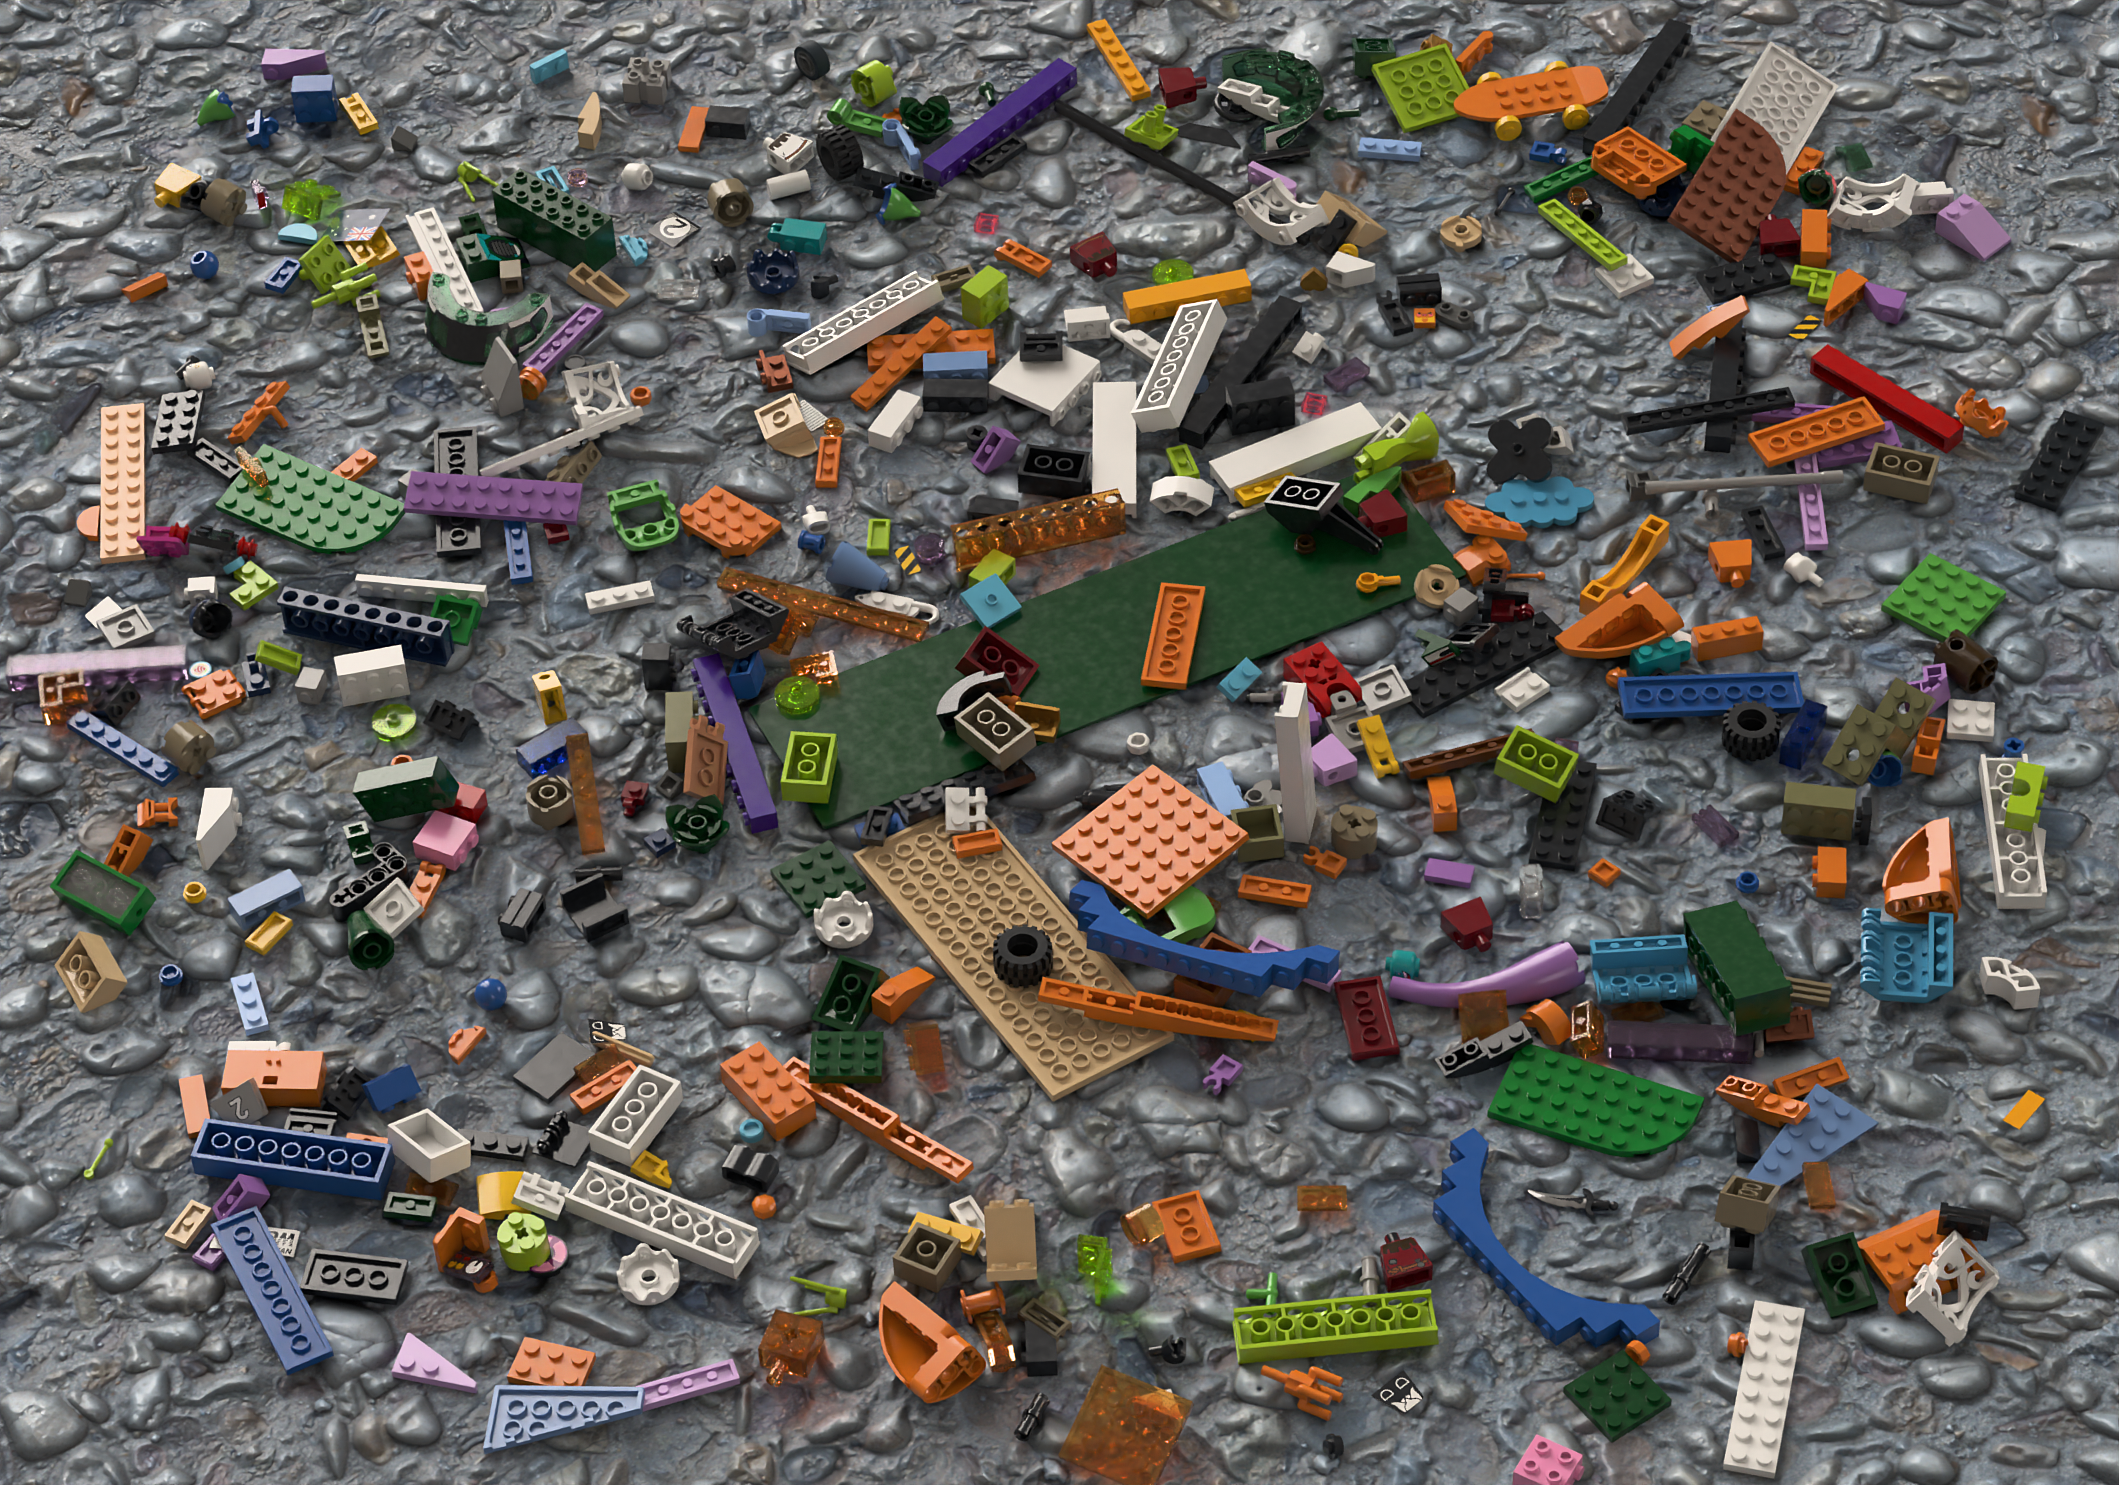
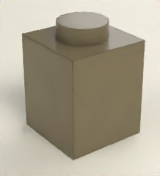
M499 261L502 293L523 292L521 261Z

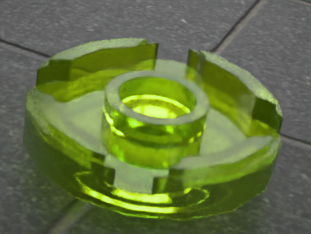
M1180 259L1163 260L1153 268L1152 281L1156 286L1194 279L1192 266Z
M792 676L778 683L775 688L774 698L780 709H785L790 714H801L813 709V705H817L820 694L816 682L804 676Z
M389 704L375 712L372 717V728L374 734L381 740L395 742V739L400 738L404 740L416 730L417 717L414 710L407 705Z

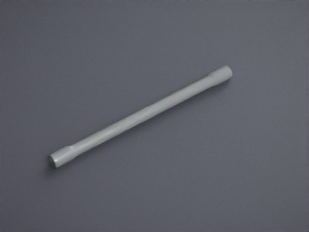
M1842 470L1820 473L1683 481H1646L1645 493L1650 495L1700 490L1804 484H1840L1844 481V475Z

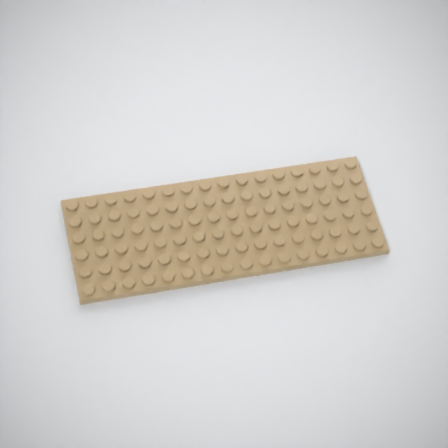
M969 806V816H975L976 807ZM944 812L887 837L883 847L868 846L854 853L853 861L1052 1102L1174 1041V1033L1171 1031L1147 1029L1083 1017V1010L1038 1001L1040 981L1037 986L1029 985V988H1023V986L1016 988L1013 987V984L1007 985L1004 983V980L998 978L993 964L994 940H997V935L1003 933L1004 929H1012L1014 925L1022 927V924H1025L1028 927L1035 926L1037 930L1042 929L1052 942L1053 969H1051L1050 976H1046V978L1137 996L1138 992L1106 954L1086 949L1087 933L1077 930L1078 921L999 829L998 833L1002 842V851L957 859L952 837L963 834H946ZM988 817V824L985 825L986 830L997 828ZM970 826L969 833L976 832V826Z

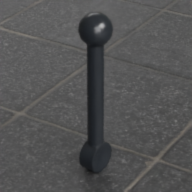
M1513 187L1508 189V194L1500 206L1495 209L1494 216H1500L1501 210L1511 195L1515 194L1516 191Z

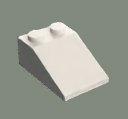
M205 788L196 836L203 870H208L237 836L238 826H242V813H238L239 800L238 797L234 796L233 788Z

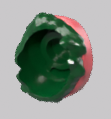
M1811 169L1798 178V188L1803 200L1806 203L1815 204L1816 207H1821L1828 203L1836 193V181L1824 169Z

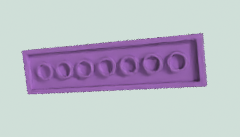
M411 471L404 511L405 513L577 526L583 484Z

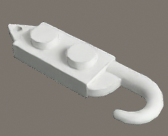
M1117 319L1110 323V334L1124 343L1126 348L1150 364H1154L1162 344L1141 330H1130L1122 333L1116 329L1120 324L1130 325V321L1126 319Z
M873 590L871 593L855 596V601L865 608V612L902 620L912 619L920 611L932 614L931 619L921 621L922 625H932L937 622L940 616L939 610L935 606L917 602L907 597Z

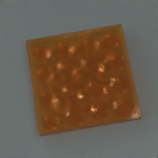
M1101 1365L1058 1456L1064 1461L1123 1485H1157L1193 1409L1194 1403Z

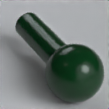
M990 82L981 83L978 89L979 94L985 96L990 107L995 106L996 101L993 96L995 89L993 84Z
M1329 106L1324 110L1323 117L1327 121H1335L1338 118L1361 117V109L1338 110L1333 106Z

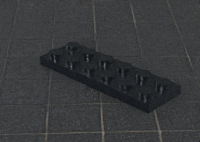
M2064 410L2015 491L2014 498L2056 512L2103 433L2105 423Z
M1018 759L1004 771L998 769L994 764L987 765L977 772H967L962 777L944 780L941 784L934 787L928 786L922 788L919 792L901 795L899 799L892 802L895 811L910 825L945 812L946 787L969 788V796H976V788L983 787L985 788V796L990 797L1035 781L1036 776L1035 772L1023 760Z
M1577 761L1576 768L1556 803L1542 797L1528 865L1575 872L1597 763Z

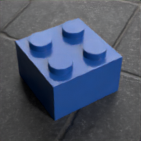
M333 74L293 76L291 95L296 122L337 121L338 99Z

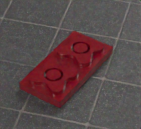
M1381 976L1334 982V991L1352 1061L1400 1054Z

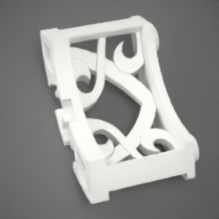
M1902 174L1893 181L1881 184L1864 183L1846 176L1836 188L1827 219H1831V224L1851 230L1852 227L1863 229V232H1878L1881 228L1889 226L1894 228L1911 216L1912 210L1909 207L1914 191L1920 187V183L1906 174ZM1871 202L1887 203L1877 210L1867 211L1863 207Z
M1279 177L1268 181L1233 202L1237 214L1255 232L1268 241L1279 245L1294 244L1297 242L1296 237L1313 227H1321L1330 222L1321 204L1311 205L1304 202L1301 204L1296 202L1295 196L1285 187ZM1264 190L1267 192L1265 198L1260 194ZM1252 197H1254L1256 200H1258V201H1255V200L1253 201V206H1252V204L1249 202V199L1252 198ZM1269 211L1277 215L1289 216L1290 223L1276 224L1270 222Z
M614 361L562 372L568 399L570 398V401H573L575 405L571 407L575 421L579 424V429L634 408L630 407L623 394L618 379L621 376L618 364L615 365ZM606 367L609 378L604 380L602 372H600L597 382L594 381L593 370ZM589 371V379L574 376V374ZM594 391L612 401L603 412L598 408L586 406L592 401Z
M1956 1230L1932 1253L1935 1257L1932 1259L1929 1266L1926 1264L1922 1266L1914 1279L1917 1285L1914 1289L1912 1288L1908 1291L1906 1298V1307L1912 1313L1920 1312L1945 1336V1343L1949 1347L1954 1342L1959 1343L1966 1336L1968 1321L1972 1312L1987 1291L1989 1292L1997 1286L2000 1279L1998 1271L1969 1245ZM1963 1248L1973 1259L1965 1262L1960 1249ZM1976 1262L1987 1271L1986 1275L1979 1282L1975 1281V1275L1981 1271L1967 1272V1268ZM1947 1265L1948 1271L1952 1269H1955V1271H1953L1950 1274H1947L1944 1271V1267ZM1957 1277L1958 1303L1941 1304L1942 1295L1936 1279L1946 1281Z

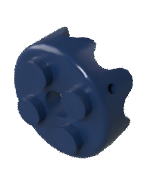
M1679 174L1657 186L1655 194L1647 196L1646 199H1637L1640 208L1652 216H1670L1687 189L1688 184L1684 185Z
M776 248L771 254L765 255L761 249H757L753 254L751 262L747 263L749 284L759 292L766 294L787 292L798 282L800 272L797 258L793 251L785 254Z

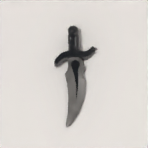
M1583 1188V1195L1587 1199L1579 1198L1575 1195H1556L1527 1190L1528 1193L1546 1203L1562 1207L1571 1206L1576 1209L1585 1208L1586 1216L1594 1219L1592 1209L1609 1210L1610 1208V1210L1616 1211L1619 1207L1615 1201L1594 1199L1592 1192L1586 1188Z

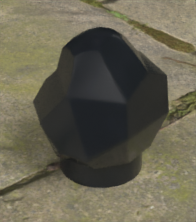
M1589 198L1580 203L1577 209L1580 219L1589 225L1600 220L1603 214L1602 206Z

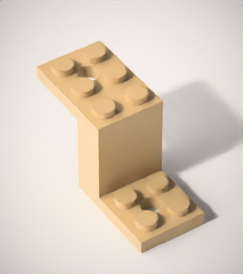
M1016 1199L1014 1204L1008 1205L1004 1204V1200H994L989 1202V1206L984 1207L987 1282L1037 1279L1034 1203H1029V1199Z

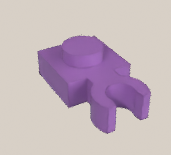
M1223 1054L1209 1069V1076L1203 1080V1089H1207L1210 1085H1215L1213 1087V1094H1219L1221 1092V1085L1224 1083L1230 1086L1243 1071V1065Z

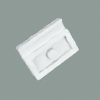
M1527 667L1494 688V695L1499 696L1502 702L1517 713L1550 691V684L1536 673H1532L1530 668Z

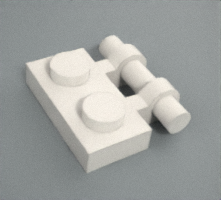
M946 787V834H969L970 826H976V832L986 830L985 825L988 824V816L985 815V806L987 805L985 788L978 787L976 788V796H969V788ZM969 806L976 807L975 816H969Z
M524 1171L511 1203L557 1221L565 1202L564 1195L570 1189L561 1186L560 1182L554 1181L553 1183L540 1178L541 1175L537 1173L530 1174Z

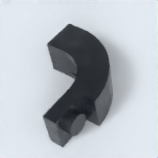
M981 671L967 676L953 685L941 698L936 713L944 732L955 730L954 717L987 692L995 698L1012 694V687L1005 672L986 676L985 671Z

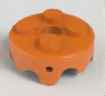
M1972 388L1959 398L1955 405L1960 422L1966 427H1972L1985 438L2000 436L2009 423L2006 420L2003 421L2006 409L2003 406L1992 409L1986 398L1978 401L1973 400L1976 391Z

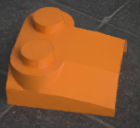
M1477 535L1473 538L1471 545L1453 555V559L1466 571V578L1472 583L1473 587L1483 583L1485 567L1507 569V572L1511 570V563L1507 553L1491 536Z

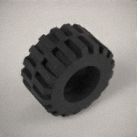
M840 124L817 135L816 149L818 157L826 172L834 180H844L856 174L859 166H864L860 145L854 134L845 125Z
M1742 701V704H1734L1733 708L1730 707L1723 717L1722 744L1726 747L1725 750L1728 753H1732L1733 757H1740L1744 761L1746 759H1750V761H1756V759L1764 760L1765 756L1770 757L1773 755V752H1776L1779 745L1781 727L1779 714L1774 712L1771 706L1767 707L1762 702L1759 704L1757 701Z
M1022 924V927L1014 925L1012 929H1004L1003 933L997 935V940H994L993 943L995 974H998V978L1004 980L1005 984H1013V987L1019 988V986L1029 988V985L1037 986L1039 981L1042 982L1043 977L1050 976L1051 969H1053V950L1050 937L1045 935V931L1042 929L1037 930V927H1028L1025 924Z

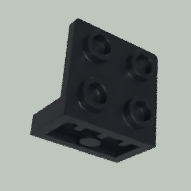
M976 497L974 506L969 505L967 510L968 530L1012 535L1019 501Z
M1621 790L1603 798L1595 824L1637 842L1640 840L1646 819L1659 814L1662 808L1656 806V803L1652 800L1636 797V794L1630 790Z

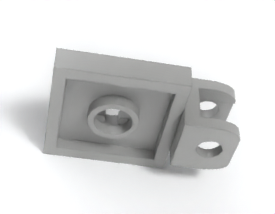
M1347 690L1332 694L1330 696L1332 702L1331 715L1325 718V725L1330 734L1333 733L1351 753L1365 750L1360 732L1353 733L1351 729L1355 728L1358 731L1357 721L1373 716L1368 705L1357 708L1355 699ZM1339 698H1344V699H1346V701H1345V702H1339L1338 699H1339Z

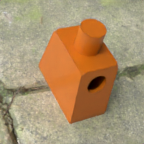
M1751 539L1709 542L1708 561L1719 582H1731L1732 587L1740 588L1744 585V581L1750 579L1752 565Z

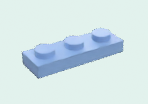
M1361 137L1358 157L1419 162L1422 142Z
M254 973L230 978L246 1036L270 1030Z

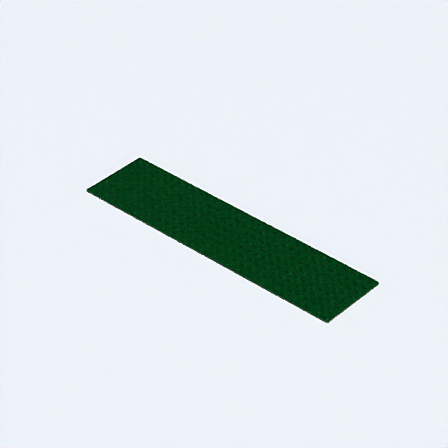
M1354 475L1335 482L1341 483L1344 492L1338 500L1342 505L1343 496L1357 485L1353 480ZM1398 486L1392 493V496L1408 515L1407 531L1380 537L1384 546L1377 555H1372L1317 528L1310 534L1316 542L1315 551L1311 554H1300L1295 551L1294 542L1302 534L1290 532L1268 514L1266 509H1263L1019 603L1022 606L1020 611L990 629L1040 665L1018 697L1021 698V702L1052 706L1060 709L1061 724L1056 739L1182 690L1141 685V676L1161 582L1205 587V598L1187 687L1233 670L1246 657L1253 662L1415 598V579L1422 569L1424 570L1430 565L1437 564L1448 567L1453 572L1456 580L1465 578L1466 571L1453 559L1454 556ZM1369 572L1384 577L1400 576L1401 584L1378 586L1374 592L1365 593L1356 587V580L1362 573ZM1436 582L1434 585H1431L1434 590L1441 588L1439 583ZM977 620L749 708L751 717L783 767L791 731L836 734L838 755L828 803L807 802L824 829L832 828L865 815L869 812L870 806H888L893 804L892 801L899 799L901 795L913 794L928 786L934 787L941 784L944 780L956 779L967 772H974L992 764L959 737L956 729L944 732L936 716L938 704L944 694L957 682L966 678L955 667L983 629ZM1036 740V745H1037V746H1040V745H1042V744L1047 743V742L1037 741V740Z

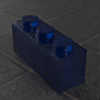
M1809 699L1805 700L1781 743L1780 764L1797 770L1802 769L1826 725L1827 705Z
M571 717L517 747L518 764L532 779H535L590 748L588 732Z

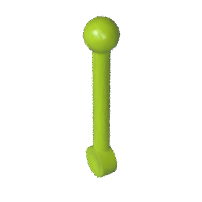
M108 1138L104 1141V1147L90 1169L84 1171L85 1179L91 1180L94 1177V1170L108 1148L113 1146L112 1139Z

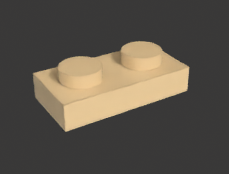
M191 1200L165 1233V1240L187 1249L212 1217V1208Z

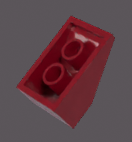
M984 626L955 669L966 677L981 671H985L986 676L1005 672L1012 687V694L1010 696H1019L1040 665L991 629Z

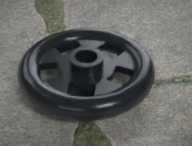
M1220 92L1214 98L1213 104L1216 112L1228 121L1245 123L1258 117V115L1251 112L1245 113L1246 109L1242 105L1234 103L1232 99H1228ZM1222 102H1227V106H1222Z

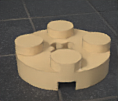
M1460 215L1451 216L1444 220L1441 225L1440 239L1445 245L1453 248L1454 251L1463 252L1465 249L1474 247L1481 242V224L1470 216H1466V219L1460 218Z
M1437 564L1430 565L1424 570L1422 569L1414 582L1417 601L1437 609H1444V600L1460 588L1458 579L1456 580L1453 572L1448 567ZM1435 582L1439 583V587L1442 590H1434L1431 585H1434Z

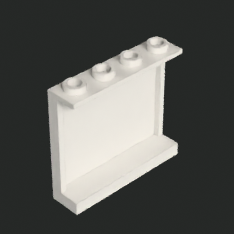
M1063 345V361L1020 362L1019 350L988 383L989 399L997 401L1002 395L1049 415L1050 426L1053 427L1088 392L1093 382L1099 381L1102 374L1100 371V361Z

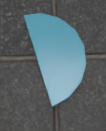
M304 223L288 225L277 234L278 240L315 245L318 242L316 230Z
M630 235L619 236L621 245L634 265L642 264L648 256L646 242L640 237L637 239L630 238Z

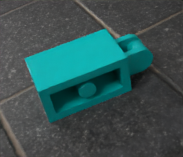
M785 218L783 224L773 223L771 225L767 238L772 242L780 243L781 250L821 255L827 240L826 223Z
M1671 636L1649 646L1643 645L1639 649L1631 650L1629 668L1635 677L1649 676L1658 668L1667 674L1679 671L1680 663L1689 660L1691 657V643L1685 640L1675 642Z

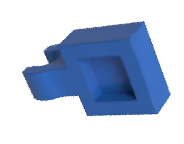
M1535 141L1529 153V160L1549 163L1552 159L1556 164L1563 166L1567 162V158H1565L1567 150L1555 148V144Z

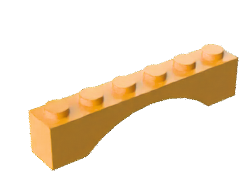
M1650 514L1638 528L1632 542L1618 563L1603 577L1592 580L1580 593L1579 612L1587 616L1617 594L1623 593L1667 544L1670 523Z

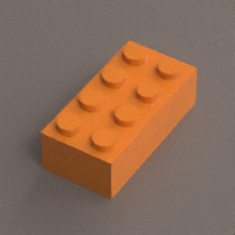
M760 1041L720 1064L722 1083L755 1119L762 1122L764 1128L777 1142L817 1118L815 1100Z

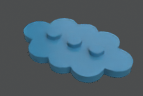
M1560 476L1552 477L1539 483L1529 480L1512 479L1502 485L1501 492L1492 493L1485 499V510L1494 513L1498 517H1505L1508 521L1517 522L1522 525V528L1530 525L1537 528H1547L1553 523L1560 526L1570 525L1576 521L1577 513L1587 512L1594 505V495L1589 489L1574 487L1572 481Z

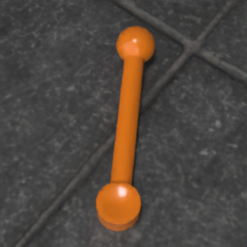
M1545 573L1507 574V578H1538L1543 580L1545 579Z

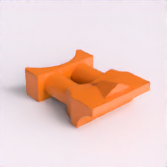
M168 798V803H154V800L145 799L142 804H137L138 828L151 827L155 825V822H169V827L178 826V817L172 813L178 807V798Z

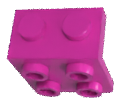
M147 526L146 536H137V543L149 556L158 557L160 554H168L170 557L180 558L182 555H189L190 543L184 545L179 538L169 537L171 527Z

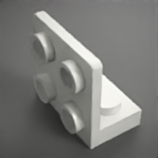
M1943 181L1920 183V187L1914 191L1909 207L1912 210L1911 215L1940 212L1953 202V188H1946Z
M1105 306L1064 310L1068 342L1111 338L1110 317Z

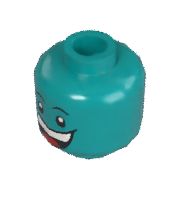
M1394 950L1392 956L1386 958L1385 971H1390L1391 979L1393 976L1414 980V977L1419 976L1420 958H1417L1415 952Z

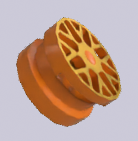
M525 367L520 372L522 397L527 400L537 399L540 393L547 387L545 376L533 367Z

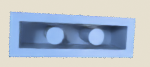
M1223 761L1197 769V785L1207 804L1230 820V810L1249 808L1247 801L1242 799L1240 787L1234 784L1231 770L1226 769Z

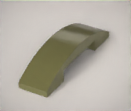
M376 294L355 297L368 358L389 355Z

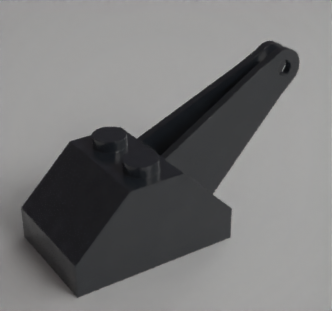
M1286 475L1264 501L1267 513L1292 533L1310 535L1317 528L1372 555H1377L1384 546L1383 541L1338 502L1344 494L1341 483Z

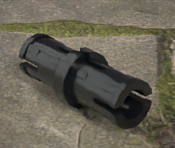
M597 865L596 868L575 869L576 883L599 873L603 874L604 881H623L622 866L602 867Z
M1042 1393L1035 1394L1030 1406L1023 1411L1021 1422L1014 1431V1435H1016L1015 1437L1018 1440L1028 1441L1034 1428L1041 1423L1042 1414L1050 1403L1046 1395Z

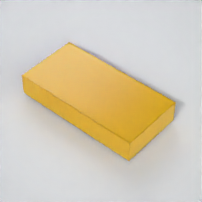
M273 911L245 940L246 947L264 956L291 929L293 921Z

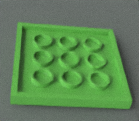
M1930 553L1882 603L1881 611L1944 642L1955 629L1970 637L2006 598L2007 591Z

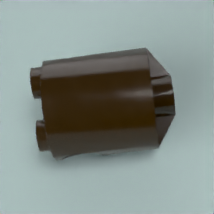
M1958 629L1953 630L1943 643L1940 642L1934 647L1933 654L1935 657L1933 665L1945 663L1948 679L1968 694L1978 693L1980 690L1990 686L1994 681L1998 668V659Z

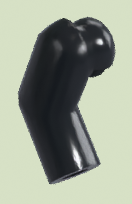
M194 355L188 356L186 363L175 372V375L182 381L184 379L183 371H186V366L200 362L199 358Z

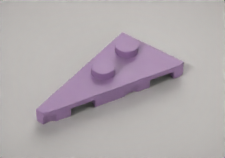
M407 1333L392 1368V1377L471 1393L477 1392V1382L414 1335Z

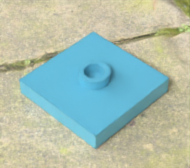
M996 573L962 592L959 596L983 628L984 626L989 629L1022 608Z

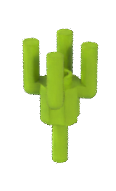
M366 262L340 273L342 282L330 287L332 293L311 301L313 309H316L332 301H336L340 305L351 300L353 306L357 307L355 297H359L358 292L372 286V283L377 281L376 275L371 274L357 281H353L350 278L367 271L368 266ZM378 289L369 292L365 295H362L366 296L376 294L377 298L381 297V294Z

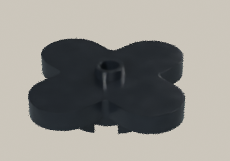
M1541 417L1529 420L1521 429H1518L1511 421L1505 419L1493 423L1488 431V439L1498 452L1487 464L1489 478L1499 485L1514 479L1518 474H1523L1529 481L1534 483L1545 481L1552 472V463L1544 454L1543 449L1553 438L1554 431L1552 425Z

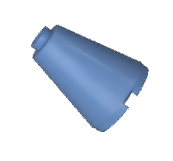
M842 541L832 557V566L828 567L825 580L830 583L878 592L881 589L885 590L890 580L887 577L888 573L846 541Z

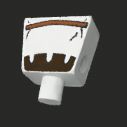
M782 133L775 140L767 137L763 142V148L767 150L768 163L784 175L799 171L814 157L813 141L790 133Z

